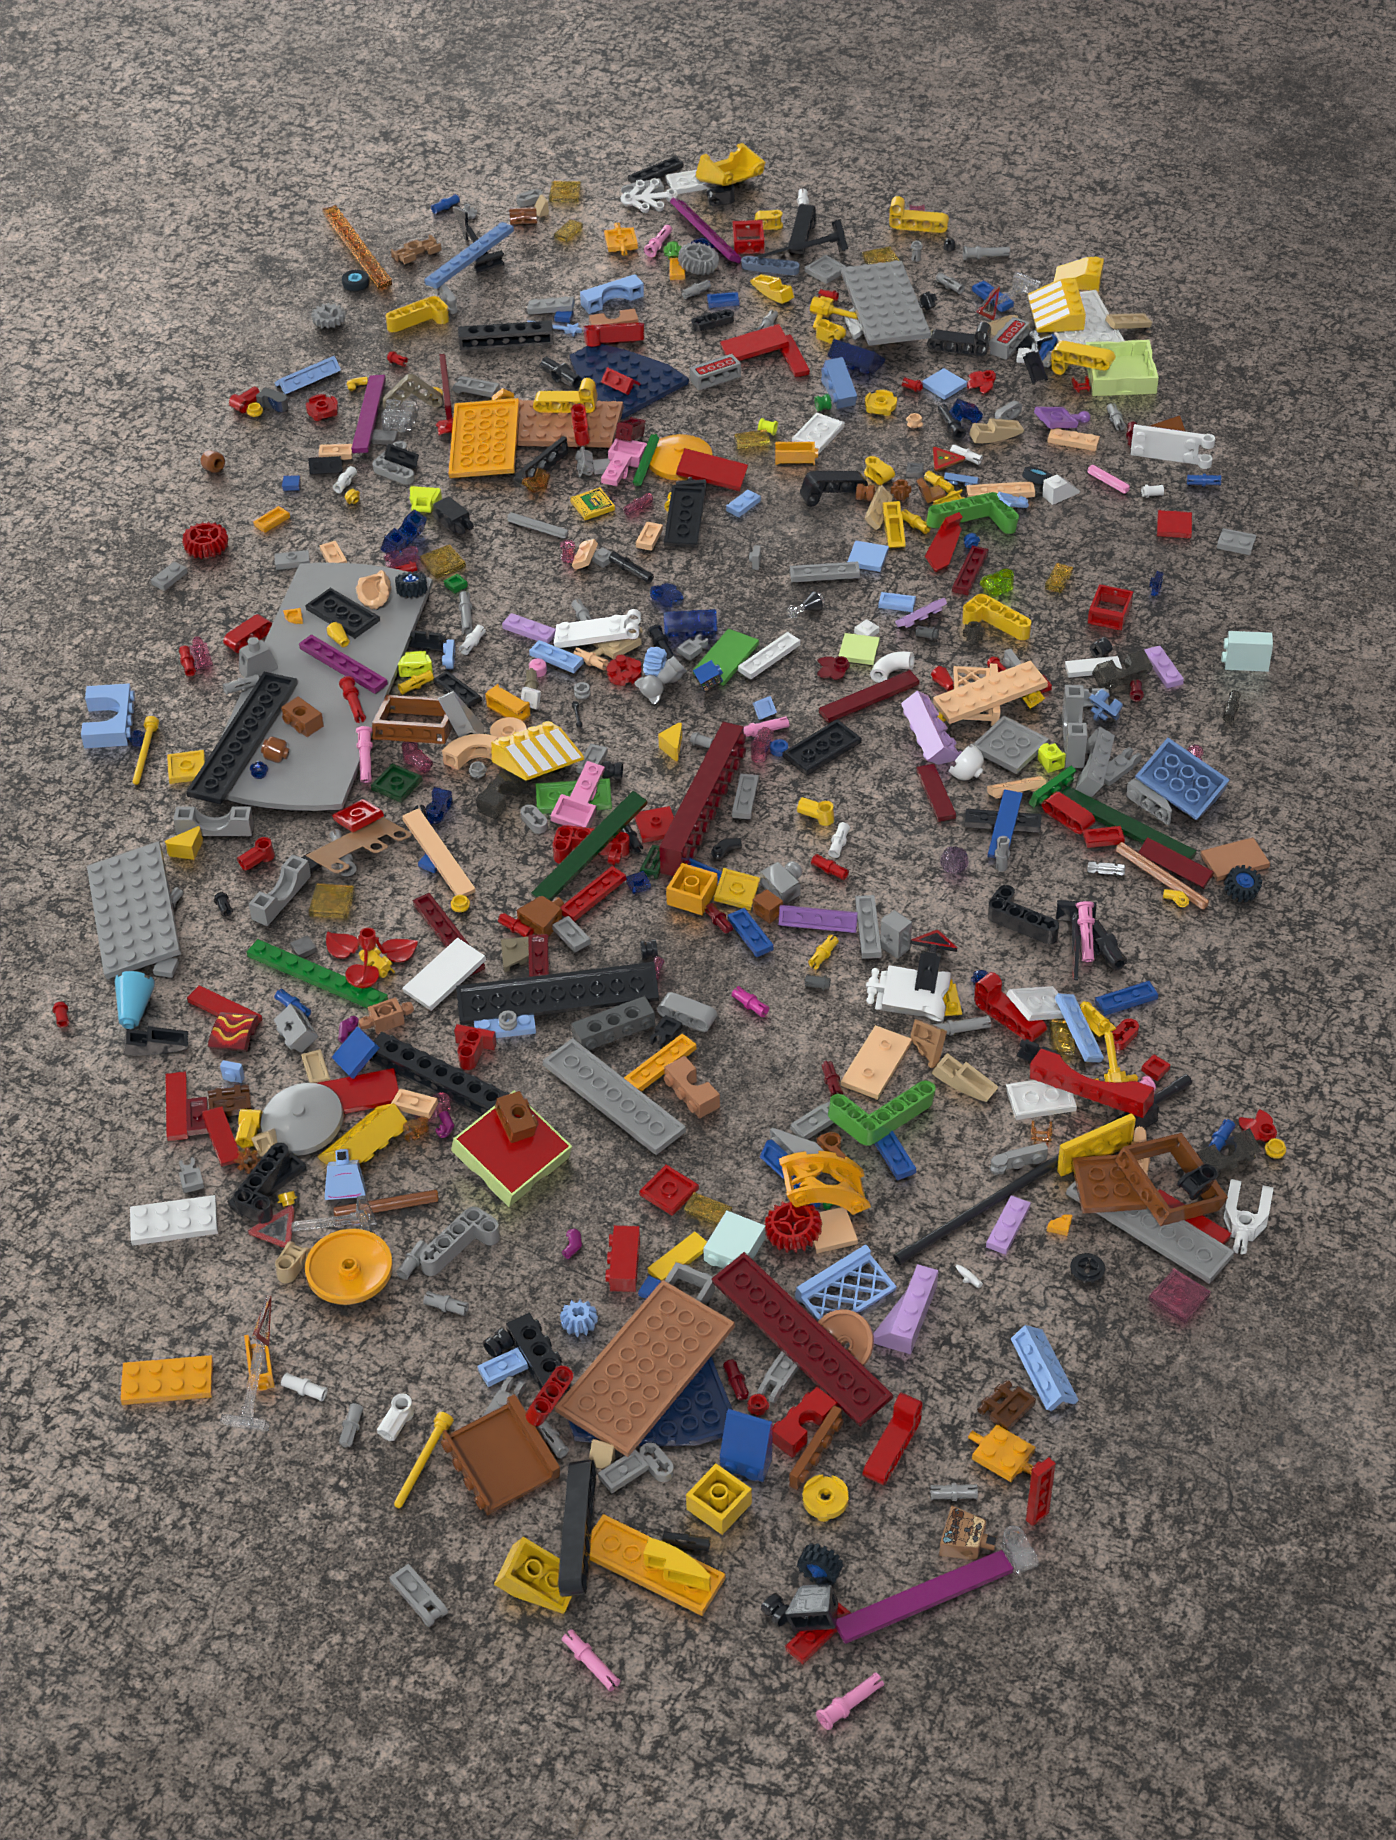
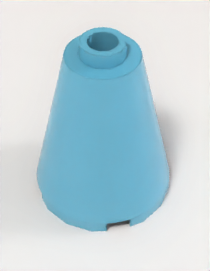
M125 971L122 972V976L118 977L116 975L115 978L119 1024L126 1029H133L139 1025L155 987L154 979L152 977L150 979L144 977L145 974L142 972Z

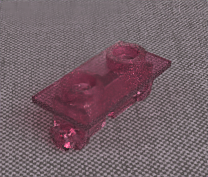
M412 545L402 548L403 555H400L399 550L387 552L384 555L385 566L395 569L396 566L409 564L410 561L417 563L418 560H421L416 554L418 553L417 546L414 547Z
M195 636L192 640L193 645L189 646L191 655L194 657L195 669L213 666L207 643H203L202 638Z

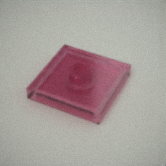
M1173 1269L1149 1295L1148 1301L1185 1324L1209 1298L1211 1291L1178 1270Z

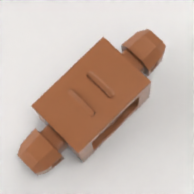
M395 997L368 1007L369 1016L360 1018L358 1023L361 1029H369L373 1026L376 1034L404 1025V1015L411 1014L414 1011V1007L411 1002L399 1005Z

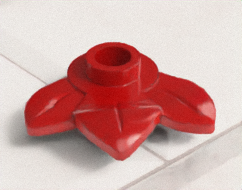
M992 370L971 373L968 375L970 380L967 383V389L979 387L982 394L987 393L993 387L996 373Z
M453 418L441 420L435 424L438 427V435L449 432L452 434Z
M1259 1109L1255 1119L1239 1117V1125L1243 1130L1240 1133L1242 1138L1248 1141L1262 1140L1265 1142L1276 1138L1277 1130L1273 1125V1118L1267 1112Z

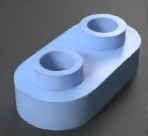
M448 639L447 643L443 644L445 655H442V665L446 666V669H454L455 640Z

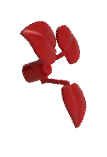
M368 927L360 931L358 939L349 934H337L329 931L326 934V947L333 957L347 958L351 953H356L359 945L364 950V964L351 965L345 972L347 982L358 988H368L374 985L379 978L378 968L367 966L368 951L373 950L376 944L382 954H387V958L392 962H405L409 960L418 945V941L410 939H390L381 945L379 937H376L375 930Z

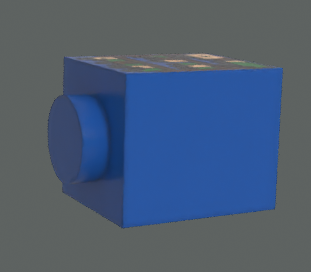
M712 660L693 670L704 691L723 682L720 676L723 672L718 664L714 665Z

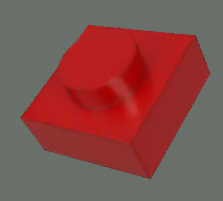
M1153 1054L1142 1065L1141 1071L1154 1080L1159 1081L1170 1070L1171 1064Z

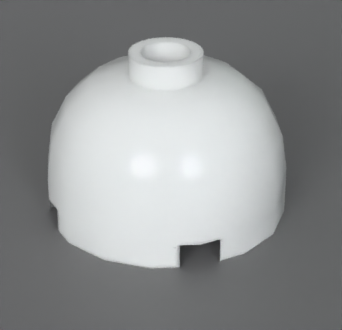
M971 743L970 747L967 746L955 760L956 766H951L948 771L955 778L962 781L970 780L973 777L978 778L983 772L981 767L984 763V757L981 751Z

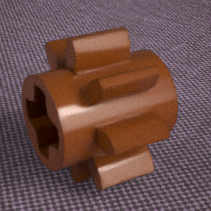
M899 479L893 482L890 493L894 494V498L897 500H905L909 497L912 486H908L906 480Z
M246 1147L244 1152L237 1151L239 1154L238 1159H234L235 1162L239 1163L237 1169L242 1171L245 1168L247 1174H250V1170L254 1169L261 1160L256 1157L258 1151L254 1150L250 1153L249 1147ZM248 1157H250L251 1161H248L247 1164L244 1163V1160H247Z

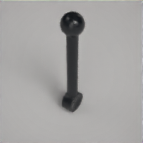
M575 701L572 702V708L575 710L576 727L581 728L583 723L579 717V703Z

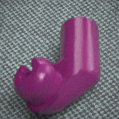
M350 1016L340 1023L338 1031L339 1042L344 1043L348 1038V1033L355 1030L358 1026L359 1019L356 1016Z
M443 1111L439 1114L442 1124L439 1125L440 1128L436 1127L435 1130L440 1138L448 1137L455 1126L448 1111Z
M575 1228L569 1229L566 1232L569 1245L562 1251V1254L567 1259H570L582 1247L581 1233Z

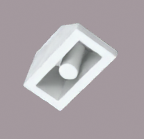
M1059 475L1045 479L1043 482L1042 496L1052 505L1080 492L1074 485Z

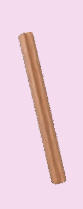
M1121 842L1117 845L1116 851L1172 890L1183 891L1189 901L1204 910L1208 907L1209 900L1125 843Z

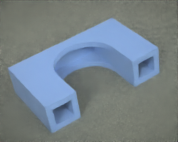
M130 683L86 686L85 700L88 712L111 710L118 712V714L107 721L82 723L81 738L84 748L128 746V740L132 737L130 727L133 725L131 713H134L132 701H135L134 690L131 691Z

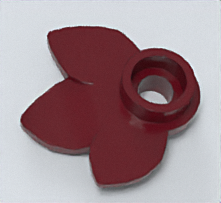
M844 656L819 658L817 662L822 668L817 672V676L821 678L832 677L833 680L841 679L844 677L845 671L849 669L850 663Z

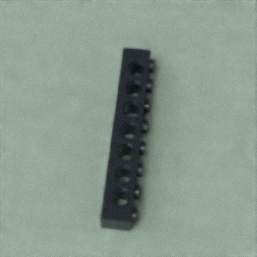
M381 1032L374 1039V1042L380 1048L369 1061L385 1069L394 1068L396 1074L480 1116L495 1106L497 1098L510 1094L496 1088L493 1084L480 1080L474 1075L463 1072L458 1067L447 1064L442 1059H437L425 1051L414 1048L409 1043L396 1039L393 1035Z

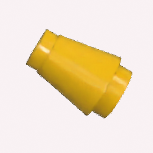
M338 622L329 624L326 629L327 635L341 647L348 646L350 640L343 626Z

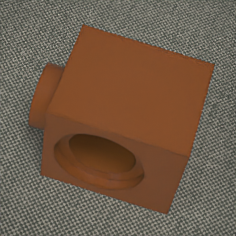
M766 889L753 898V913L770 924L779 918L780 905H783V900Z

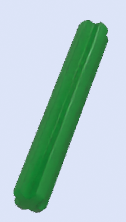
M651 434L632 481L634 486L642 485L659 441L657 434Z

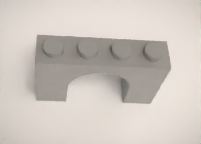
M1065 685L1062 729L1064 753L1066 754L1065 768L1071 765L1074 768H1084L1087 724L1082 723L1084 705L1083 685Z

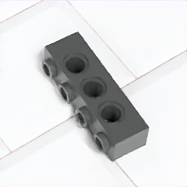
M643 996L571 1023L572 1037L587 1050H593L601 1045L655 1026V1012L646 997Z

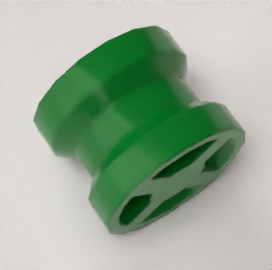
M829 394L814 397L817 412H821L823 409L831 410L832 404Z

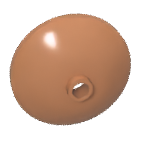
M841 1309L826 1314L818 1321L843 1347L846 1343H849L850 1346L846 1350L863 1366L868 1362L874 1347V1336L869 1323L864 1317L854 1311Z

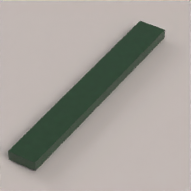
M1067 786L1061 792L1091 812L1096 821L1108 827L1121 826L1124 835L1141 844H1144L1148 837L1191 860L1196 855L1197 850L1070 786Z
M632 791L531 892L532 897L536 899L539 896H544L552 901L648 804L647 800L635 791Z

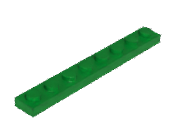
M259 939L246 951L247 957L367 1009L372 1005L388 1000V994L371 987H354L347 982L345 976Z

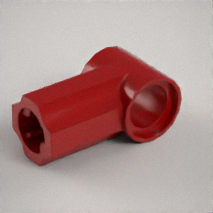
M254 386L241 395L233 394L229 399V406L240 413H246L248 405L257 401L256 395L260 392L259 389Z
M268 837L257 839L253 848L237 857V862L244 871L251 869L261 861L269 862L274 859L275 852L271 839Z

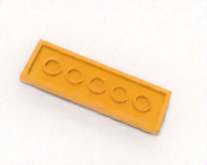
M603 1514L592 1530L590 1560L703 1616L725 1581L726 1574L694 1559L711 1576L710 1592L664 1580L663 1570L644 1565L643 1553L649 1536Z

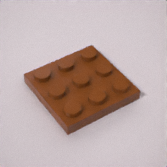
M1118 1155L1072 1158L1082 1214L1147 1209L1146 1204L1116 1163L1115 1159Z

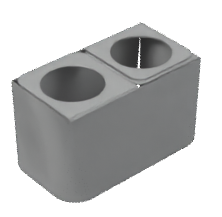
M779 862L760 871V885L783 900V905L800 896V883L797 884L799 881Z

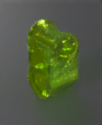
M1005 568L986 575L981 579L980 586L987 590V594L990 597H996L1002 593L1009 592L1014 588V572L1011 569Z

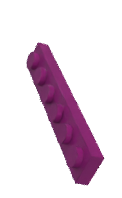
M312 634L299 643V648L342 675L353 677L357 684L374 694L388 685L386 678Z

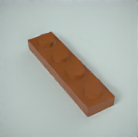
M836 1406L832 1407L790 1472V1487L798 1490L802 1483L805 1484L807 1482L811 1468L818 1465L824 1448H829L835 1431L839 1432L843 1425L842 1409Z

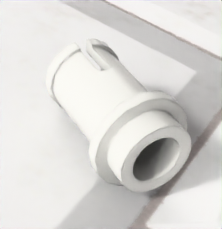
M1145 485V487H1142L1141 493L1146 498H1149V496H1162L1164 494L1163 485Z

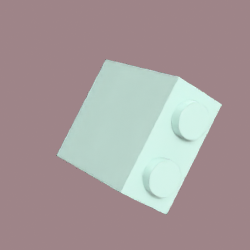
M1228 631V637L1224 638V649L1226 650L1222 652L1221 661L1225 662V670L1269 672L1273 648L1272 633Z
M726 1211L703 1248L704 1261L712 1266L724 1269L743 1252L753 1260L765 1240V1225Z

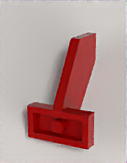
M960 512L945 518L925 554V558L935 572L948 567L961 532L959 524L963 517Z

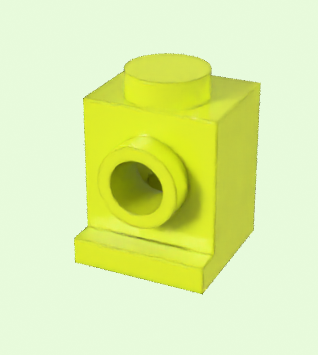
M1045 743L1038 749V760L1048 773L1065 767L1066 754L1061 752L1055 743L1050 745Z

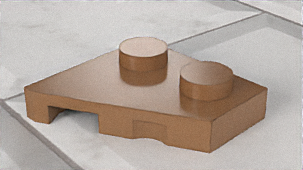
M915 1019L910 1038L914 1045L918 1047L920 1054L928 1059V1066L935 1068L940 1060L947 1031L921 1019Z

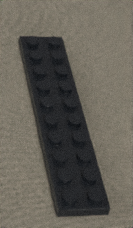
M263 672L187 789V797L222 804L282 709L281 707L285 705L297 686V678Z
M654 962L456 986L460 1025L474 1024V1021L484 1019H499V1015L503 1011H513L516 1017L521 1015L539 1016L619 1006L643 996L646 997L648 1002L659 1001Z

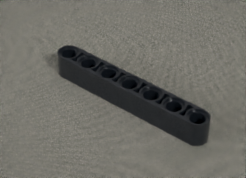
M593 1459L570 1462L568 1465L558 1588L561 1597L587 1593L596 1485V1467Z

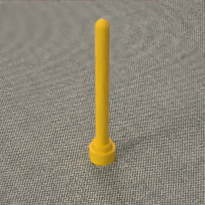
M147 716L144 721L146 732L132 781L134 785L140 783L152 734L159 726V719L154 716Z
M445 1412L437 1413L434 1419V1430L394 1502L396 1508H401L404 1505L443 1431L449 1430L452 1426L454 1419Z

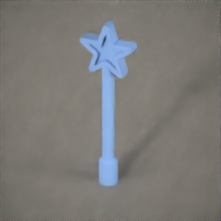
M578 323L574 325L567 324V327L552 325L553 329L565 330V334L571 333L572 336H575L576 333H582V328H579Z

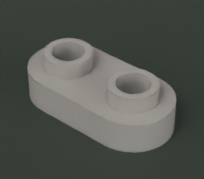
M1016 400L1008 403L995 412V419L1012 420L1016 418L1022 411V404Z

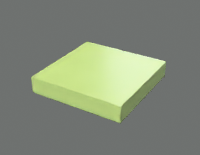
M845 633L839 656L846 657L852 663L874 665L880 637Z

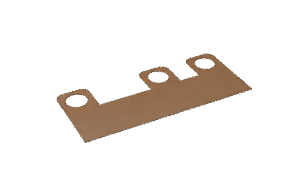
M382 817L305 856L334 873H340L348 869L349 865L339 858L360 847H364L373 853H379L387 849L388 845L378 840V838L384 835H388L397 841H402L412 834ZM402 831L406 833V836L398 838L394 836V833ZM378 843L382 845V848L373 850L370 848V845ZM341 863L344 867L340 870H335L331 868V865Z

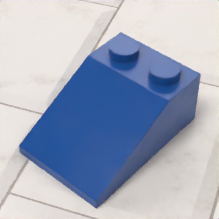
M728 1409L720 1451V1467L730 1474L745 1476L749 1480L764 1482L772 1462V1422Z

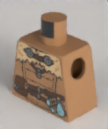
M951 1506L940 1542L939 1556L977 1560L981 1548L995 1550L997 1537L985 1534L986 1521Z

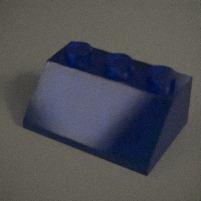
M833 339L827 355L830 359L843 357L848 369L854 370V368H857L859 372L868 375V372L874 374L886 360L876 352Z
M716 609L663 612L664 634H668V637H678L679 633H686V636H696L697 632H703V635H714V632H717Z

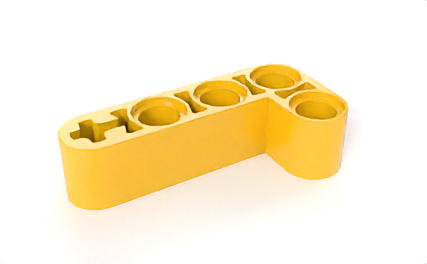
M896 196L892 199L889 224L893 229L943 233L947 230L949 216L947 214L905 210V200L902 197Z
M430 296L395 309L386 314L387 330L389 332H398L429 319H433L437 324H446L449 322L448 306L438 296Z
M1061 340L1051 352V365L1053 372L1058 375H1062L1070 364L1106 371L1116 356L1109 349Z
M585 378L581 381L579 391H539L536 393L533 408L540 413H571V407L574 404H583L586 413H592L595 410L598 398L596 384L592 379Z
M978 594L963 606L962 622L964 625L974 626L981 620H984L1018 640L1030 638L1031 620L988 595Z

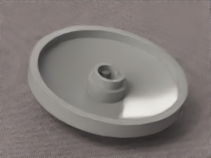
M317 1083L296 1084L280 1091L268 1102L262 1113L261 1130L265 1132L274 1128L277 1143L286 1144L289 1154L293 1153L296 1156L310 1154L325 1147L338 1134L344 1118L343 1107L335 1092L324 1085Z

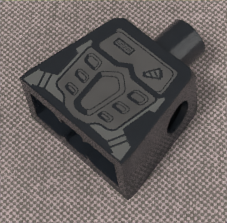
M817 1578L814 1585H803L798 1588L786 1611V1617L793 1631L836 1629L838 1599L832 1585L824 1578Z

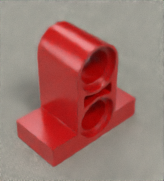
M456 1024L454 1033L456 1043L459 1044L457 1049L459 1066L463 1070H472L476 1067L483 1049L495 1050L497 1045L495 1031Z

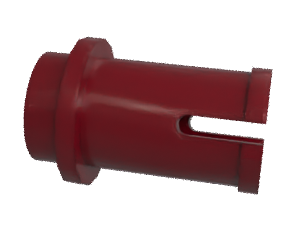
M1133 680L1130 683L1131 692L1129 696L1134 702H1139L1144 697L1142 683L1140 680H1136L1137 684L1135 685Z

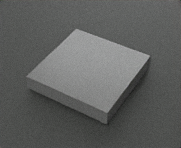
M824 255L804 267V272L827 284L841 276V268L847 266Z

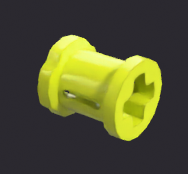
M761 418L758 423V432L771 433L773 436L776 434L778 422H771Z

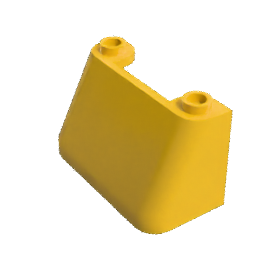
M740 143L737 144V151L730 152L729 158L713 163L707 154L701 155L695 178L700 182L727 186L761 175L764 172L766 162L745 144Z

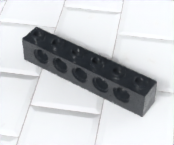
M552 320L458 326L460 350L554 344Z

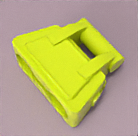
M410 487L409 497L412 512L432 513L433 504L442 500L440 488Z
M426 651L405 652V656H402L398 663L400 677L418 676L428 670L433 674L432 661Z

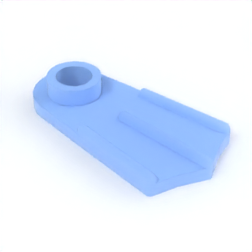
M998 492L997 494L999 499L1009 507L1028 508L1029 506L1028 499L1023 496L1015 497L1012 494Z

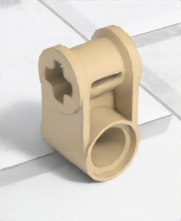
M292 1241L286 1244L284 1250L275 1261L277 1278L281 1283H291L296 1279L299 1272L305 1266L306 1258L311 1248L299 1247Z

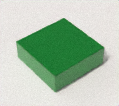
M457 573L444 580V586L455 594L468 587V582Z

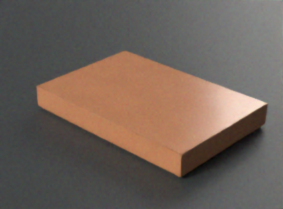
M1253 837L1202 850L1200 853L1208 869L1214 872L1213 876L1216 881L1226 879L1231 869L1238 865L1240 868L1242 865H1245L1246 869L1250 866L1252 867L1251 871H1254V869L1259 871L1270 867L1269 860Z

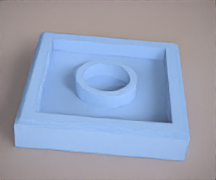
M945 368L922 381L925 389L944 400L967 386V381Z
M855 541L847 562H858L859 569L881 572L889 546Z

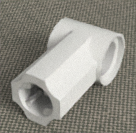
M398 1394L392 1399V1406L377 1429V1433L383 1439L395 1441L405 1423L413 1418L412 1400L407 1394Z

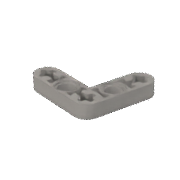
M397 441L392 444L407 450V444L404 441ZM385 451L373 461V471L376 474L405 485L414 482L413 470L385 460Z

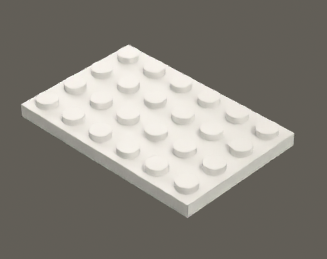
M1096 290L1080 292L1086 313L1084 330L1051 332L1057 337L1056 343L1061 340L1084 345L1086 342L1125 341L1119 330L1111 328L1105 320L1109 313Z

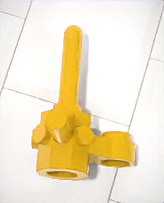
M814 296L811 301L809 311L812 314H816L812 327L814 330H816V322L824 317L828 318L830 314L858 319L857 314L854 312L835 308L831 298Z
M1107 1031L1105 1033V1041L1110 1068L1108 1073H1104L1105 1082L1138 1081L1136 1074L1126 1076V1072L1124 1070L1121 1071L1120 1067H1118L1113 1033Z

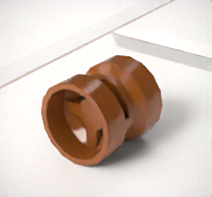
M857 484L856 500L866 499L872 502L875 485L864 486L863 484Z

